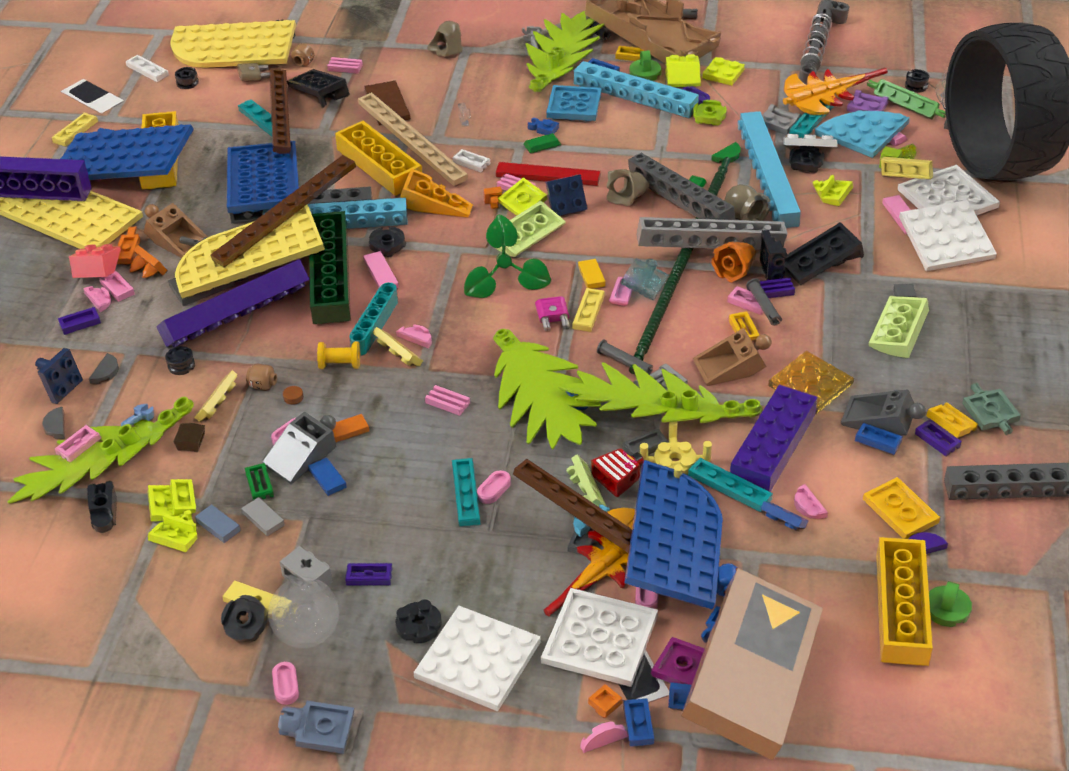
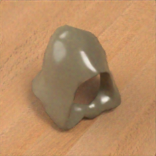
M453 21L442 23L428 44L427 49L436 52L437 56L443 57L462 52L459 24ZM438 43H447L446 49L440 50Z
M627 169L609 171L606 185L609 189L607 200L614 204L630 206L635 199L647 191L649 182L639 172ZM624 177V188L616 192L614 188L615 181L618 178Z

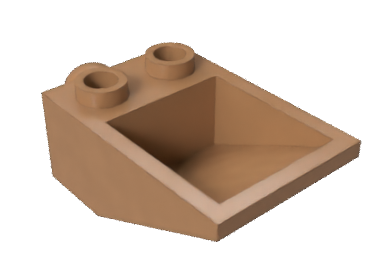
M174 203L160 212L159 208L154 204H150L145 208V214L149 219L146 220L144 233L156 245L180 258L193 247L180 243L181 236L198 241L208 237Z
M742 328L695 356L693 360L707 386L747 378L767 367L757 350L770 348L772 340L768 335L761 334L753 344L745 329Z

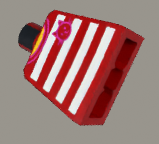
M617 449L591 460V473L598 482L617 498L639 480L640 465L643 464L644 459L638 452L629 456L624 450Z

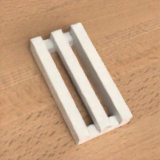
M463 149L452 157V161L455 164L478 172H482L483 169L487 168V165H490L489 158Z

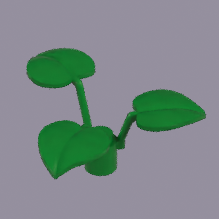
M498 214L486 231L487 242L494 248L502 247V253L496 258L497 264L490 273L483 266L476 267L470 271L464 284V294L466 296L486 298L493 294L496 288V281L491 276L499 267L506 269L512 266L521 271L518 276V282L526 289H541L552 281L546 265L539 259L527 260L523 264V269L512 263L510 255L505 253L506 246H514L517 242L518 234L513 223L503 215Z

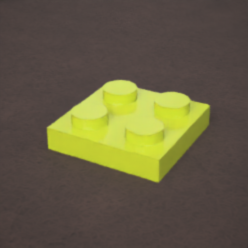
M715 57L704 70L702 78L732 86L745 70V64Z
M524 177L498 197V202L516 216L539 201L544 203L548 200L546 193Z

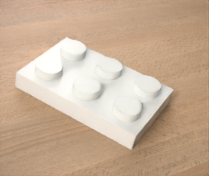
M787 134V137H783L784 145L837 147V140L833 139V136L822 135V139L816 138V135H805L804 138H798V134Z

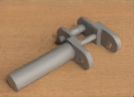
M527 26V31H525V28H522V33L528 34V38H526V35L523 36L524 41H531V45L538 48L533 31L542 34V28Z

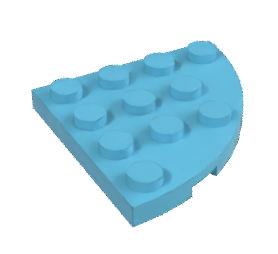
M859 110L834 117L822 123L815 129V135L820 137L822 135L833 136V139L837 140V144L873 158L895 135L909 124L910 117L900 113Z

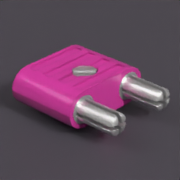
M564 297L543 298L535 302L539 321L543 323L545 331L551 329V322L562 321L563 328H569V313Z

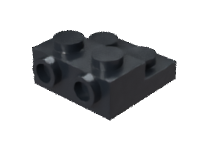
M762 230L759 260L766 281L782 279L783 274H785L784 259H787L786 248H783L781 241H775V238L771 237L769 230Z

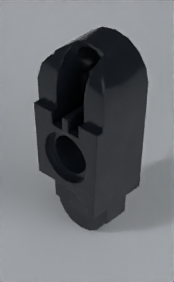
M106 481V483L97 485L96 483L90 484L87 487V496L92 528L99 533L108 532L116 525L117 496L113 482Z

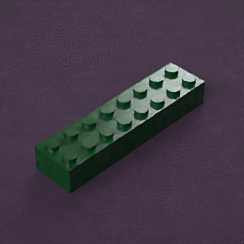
M345 211L312 214L325 250L319 251L316 254L309 255L313 324L351 321L348 232Z

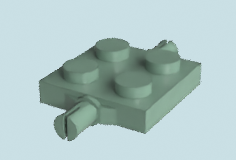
M978 383L972 384L971 389L975 394L964 397L962 402L972 418L978 423L982 431L1000 427L1005 435H1010L1013 429L1009 424L1020 421L1021 415L1001 389L984 391Z

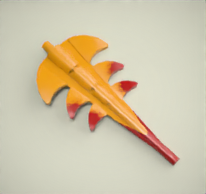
M882 68L869 73L836 79L830 70L827 69L823 77L824 82L812 71L808 75L807 85L798 78L797 74H792L784 83V93L788 97L783 98L784 105H796L801 111L811 115L829 114L830 110L823 106L820 100L829 106L842 107L843 102L837 99L834 94L841 99L853 101L854 96L846 89L872 78L888 73L887 68Z
M622 507L607 512L629 528H633L635 509ZM595 530L589 532L588 537L599 542L604 549L601 550L592 545L577 547V552L587 557L591 563L557 599L544 609V613L547 616H551L564 604L570 588L584 591L606 575L611 577L620 588H624L625 572L621 565L627 566L629 554Z

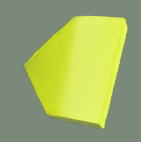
M831 175L825 181L821 180L819 182L816 180L812 182L822 202L830 205L840 206L853 189V181L835 180L834 175Z
M190 510L183 511V514L179 516L164 514L163 522H160L148 533V541L183 552H187L197 540L196 523L193 522Z

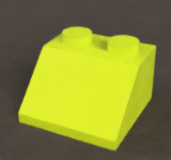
M689 54L682 57L678 55L666 57V80L668 86H701L698 56Z

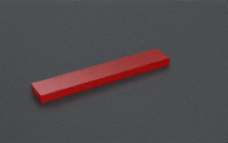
M499 162L496 169V177H504L505 174H509L520 179L524 177L526 180L551 181L581 174L583 185L598 186L601 171Z

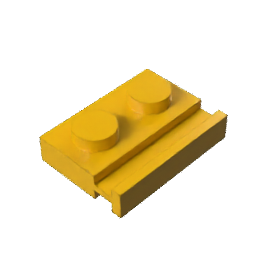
M947 402L944 405L940 404L928 409L926 414L928 418L956 438L969 434L971 430L976 431L978 423Z

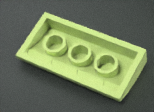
M539 201L510 220L517 230L518 238L514 246H506L505 253L516 257L565 225L566 221L542 201ZM502 247L496 248L497 250L502 252Z
M889 296L871 336L869 346L889 355L909 358L929 312L928 299Z

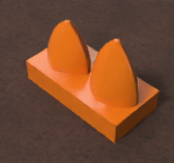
M139 245L133 249L137 256L130 266V273L144 267L142 277L147 278L155 275L157 272L163 276L168 271L159 260Z

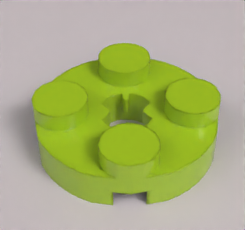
M703 100L702 104L698 105L696 103L693 107V116L698 124L705 123L718 126L726 118L727 108L726 106H721L719 101Z

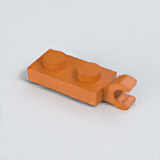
M129 227L127 235H121L118 243L120 253L117 264H132L136 255L133 249L141 241L139 234H136L137 227Z

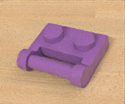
M856 90L854 100L850 101L847 105V111H884L889 97L883 96L882 98Z

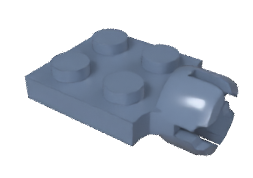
M306 701V705L303 708L283 707L281 713H284V715H280L278 721L280 735L296 738V747L344 754L354 717L353 707Z

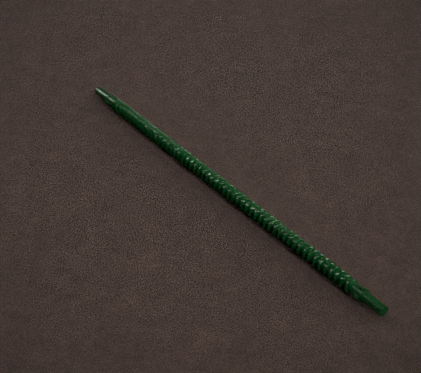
M729 157L724 158L708 189L715 196L718 195L731 161ZM681 248L665 287L636 347L634 357L642 361L644 360V355L649 350L694 248ZM633 364L629 368L631 374H635Z

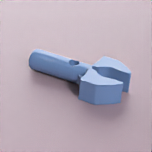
M148 404L137 405L133 408L134 415L121 422V427L126 424L132 426L141 419L150 421L154 418L153 406L148 409Z

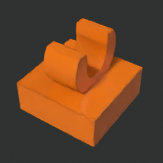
M501 186L484 188V204H490L491 209L498 208V197L502 195Z
M604 684L588 698V704L602 718H606L623 704V698Z

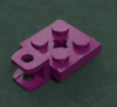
M671 637L651 670L652 676L669 683L692 685L705 648ZM683 662H687V666L681 667L678 665V663L682 664Z

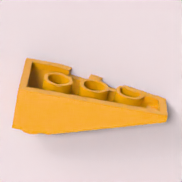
M411 168L400 198H406L407 209L418 212L469 217L473 204L456 193L451 194L445 190L446 186L436 184L429 175Z

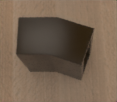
M195 423L180 424L173 441L177 450L198 452L205 436V425Z

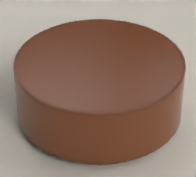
M298 386L287 387L283 391L284 401L291 405L300 403L304 398L303 390Z

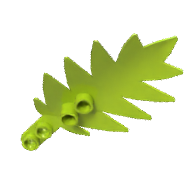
M585 11L575 15L572 19L561 13L560 22L562 30L544 19L545 27L552 40L533 31L534 37L543 51L526 43L528 54L535 67L530 63H526L529 71L536 77V79L530 80L529 89H532L533 92H540L552 80L573 70V67L570 66L583 59L593 49L579 51L600 39V36L587 40L584 39L598 31L604 24L587 29L595 20L592 18L586 20Z
M508 329L498 330L493 337L495 343L503 351L497 362L494 374L495 378H497L503 371L498 408L502 409L518 390L510 426L514 427L531 407L527 427V444L532 442L546 421L547 437L552 450L555 448L561 435L569 441L581 445L582 432L580 426L596 427L597 423L573 407H600L602 405L600 402L576 401L575 397L580 395L569 396L566 391L559 389V386L583 383L582 380L553 372L578 369V365L562 358L539 352L549 351V348L536 343L520 342Z
M602 362V366L612 385L594 375L578 370L577 374L583 383L559 386L561 390L580 395L575 397L576 401L608 402L599 408L600 411L638 407L631 414L633 418L667 412L661 419L662 422H678L702 418L700 423H707L719 420L720 418L756 417L763 411L760 401L757 399H748L740 404L738 401L729 400L724 402L723 405H719L717 399L701 385H699V390L702 396L665 369H661L668 390L666 391L660 383L636 364H633V369L639 387L605 362Z
M187 397L177 399L174 403V408L162 411L158 416V421L155 423L141 419L133 424V426L126 424L122 427H90L100 434L102 442H96L71 462H68L66 458H62L61 455L30 457V461L52 470L29 473L13 478L15 482L26 486L15 493L7 502L11 504L32 496L31 502L35 501L60 484L59 493L62 494L79 481L89 470L90 479L94 480L116 458H118V465L122 466L144 448L149 441L150 445H154L168 428L173 427L184 415L189 414L192 411L194 402ZM58 440L57 444L60 445L65 440Z

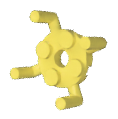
M669 422V443H660L654 456H648L647 443L640 444V454L644 460L674 469V476L676 478H680L682 473L688 475V470L699 458L708 462L711 461L712 443L710 441L703 443V455H696L690 443L677 442L678 422ZM677 458L679 461H672L671 459Z

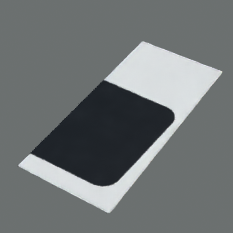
M85 79L61 91L99 113H103L124 101Z
M646 650L632 687L619 684L627 700L647 698L648 702L669 695V690L664 681L652 676L651 670L654 664Z

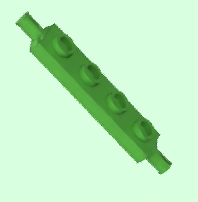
M883 79L878 83L872 80L867 82V86L874 88V94L878 97H889L890 102L930 119H933L935 115L942 118L946 117V112L939 109L940 104L934 100Z

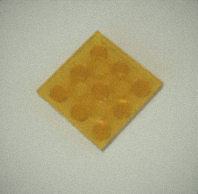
M805 351L769 379L768 386L776 390L778 385H782L818 397L817 414L853 385L854 378L810 352Z

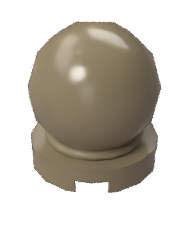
M739 184L733 186L727 192L724 201L734 206L735 219L764 221L770 210L767 207L768 202H770L769 197L763 193H757L756 190L748 185Z

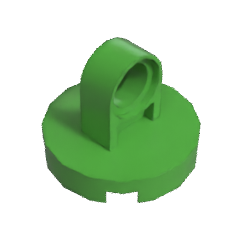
M649 50L640 51V60L631 63L629 73L633 76L654 81L658 75H661V65L651 60Z
M948 581L947 585L938 586L929 591L930 615L933 622L947 627H955L956 623L967 622L971 615L972 602L969 596L959 589L960 584Z

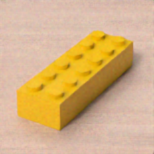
M176 111L142 114L141 128L179 125ZM178 158L168 175L140 176L142 189L177 186Z
M365 121L358 122L335 133L337 150L355 161L359 168L394 196L402 193L411 168L422 172L421 164Z
M879 537L876 560L880 660L884 663L929 666L933 646L925 540Z

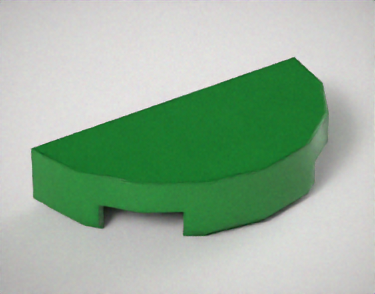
M737 142L732 143L713 154L711 160L719 163L725 157H729L731 159L730 163L736 161L740 157V145Z

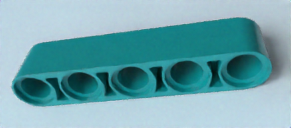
M387 282L379 287L349 335L350 346H352L354 341H359L360 356L365 355L377 337L373 334L376 327L380 329L384 327L398 304L397 287L394 283Z

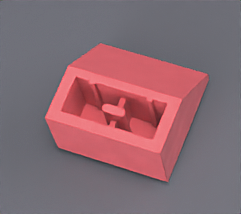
M95 244L86 245L85 249L76 250L75 254L69 256L72 277L109 276L116 269L120 246L104 244L101 247H96Z

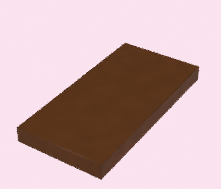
M396 80L364 86L366 95L372 92L405 121L411 119Z

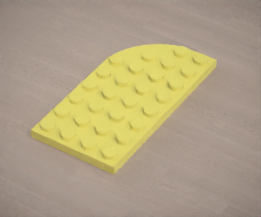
M295 20L177 26L174 29L170 44L174 56L180 62L197 68L238 66V64L257 63L258 65L287 64L296 23Z
M90 191L86 201L0 197L1 216L79 249H85L86 245L95 244L96 247L109 244L143 218L142 211L93 191Z
M308 204L225 268L214 262L210 254L253 222L210 236L193 246L182 257L175 272L181 298L191 297L197 293L211 290L223 284H228L232 281L246 278L255 273L264 272L267 269L281 266L287 262L325 250Z

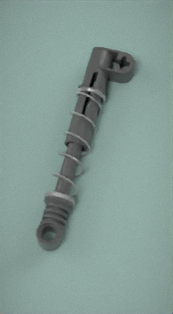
M822 0L819 3L817 13L812 19L810 33L807 36L808 41L805 43L806 48L801 58L799 79L807 85L808 75L812 71L816 74L821 66L832 23L844 24L847 22L850 9L848 4L833 0Z

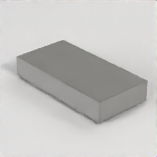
M259 497L241 508L242 513L266 536L285 526L284 520Z

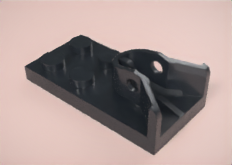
M316 69L309 70L287 80L288 87L317 96L321 108L327 105L325 100L327 97L339 100L350 96L345 78Z
M840 222L787 254V259H784L785 270L801 286L832 266H839L848 260L856 258L862 259L864 251L862 242Z

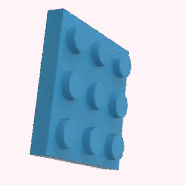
M553 85L546 118L596 121L602 88Z

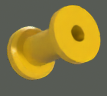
M354 341L351 347L326 348L324 342H318V368L324 369L327 363H352L354 369H359V341Z

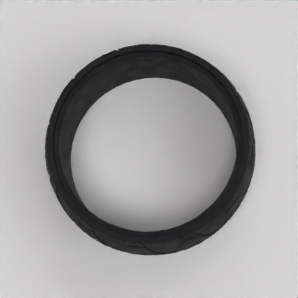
M1029 23L989 25L965 35L957 44L952 54L945 84L947 126L958 158L974 176L998 181L1032 177L1056 166L1069 147V58L1059 39L1053 32L1043 26ZM1006 65L1011 76L1015 99V122L1012 139L1006 127L1002 105V83Z

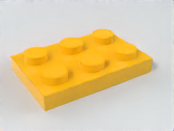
M898 477L863 494V500L903 539H909L912 535L921 533L940 522V516Z

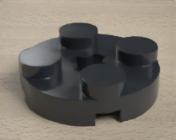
M800 146V149L796 150L793 148L789 153L791 169L816 173L818 168L824 163V153L822 152L821 154L819 149L814 146Z
M383 227L374 230L369 236L370 249L374 252L381 251L384 257H392L394 253L400 251L406 245L403 231L396 227H389L386 230H383Z
M239 596L240 598L235 601L231 600L224 607L221 615V624L226 635L235 641H256L267 625L268 610L261 601L253 596ZM248 613L249 620L242 624L240 617Z
M424 599L407 604L396 612V630L404 640L407 638L418 644L428 642L438 635V630L442 626L440 611L431 605L429 600ZM416 620H422V624L420 625L414 622Z

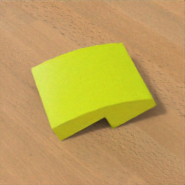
M171 479L170 485H148L147 494L151 521H163L164 514L179 516L183 514V511L190 510L191 514L196 512L192 479Z

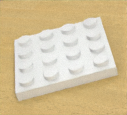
M958 165L933 172L931 180L915 178L898 184V191L918 209L968 200L975 214L979 215L999 208L1000 205L999 200Z
M968 200L900 212L899 218L926 271L996 258L997 253Z
M570 588L541 656V663L632 687L658 617V610Z
M458 606L414 671V678L499 711L541 643L540 636Z

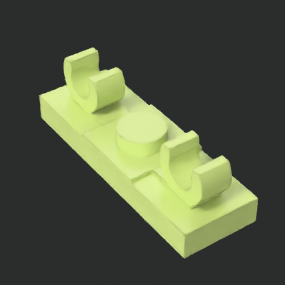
M578 454L571 458L574 466H570L566 470L571 476L570 480L574 484L578 483L581 490L587 493L583 497L598 507L599 505L606 506L588 464Z

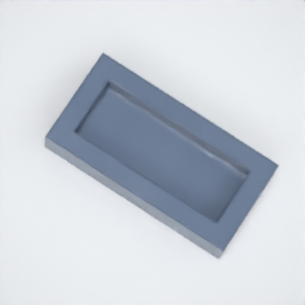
M212 504L195 516L196 522L223 543L241 531L239 524Z

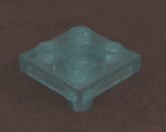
M636 258L620 284L654 301L667 281L669 274L657 269L658 264L653 259H647L646 262H643Z

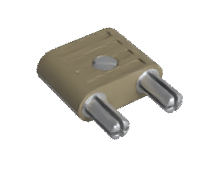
M246 63L238 64L237 66L241 81H259L261 78H270V72H260V70H268V65Z

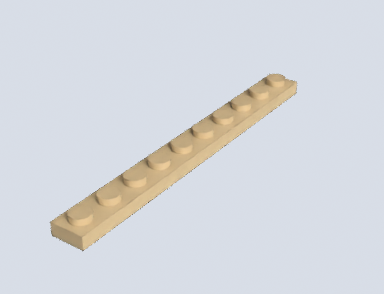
M372 92L358 98L360 106L453 186L468 180V174Z

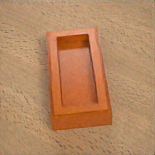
M362 414L336 422V426L332 430L335 443L370 432L369 426Z

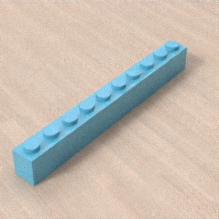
M761 112L741 113L740 120L737 122L738 130H741V138L745 140V149H748L749 159H752L753 169H756L757 180H760V188L764 190V194L770 199L768 208L770 209L769 211H772V220L784 222L786 228L799 227L801 211Z

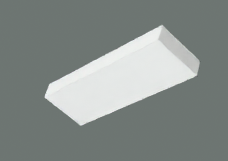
M139 55L126 61L127 67L156 82L169 76L168 70Z

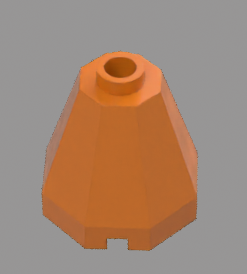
M728 242L714 249L715 256L712 258L711 264L718 277L729 279L727 280L728 282H734L747 275L755 259L756 251L748 243Z

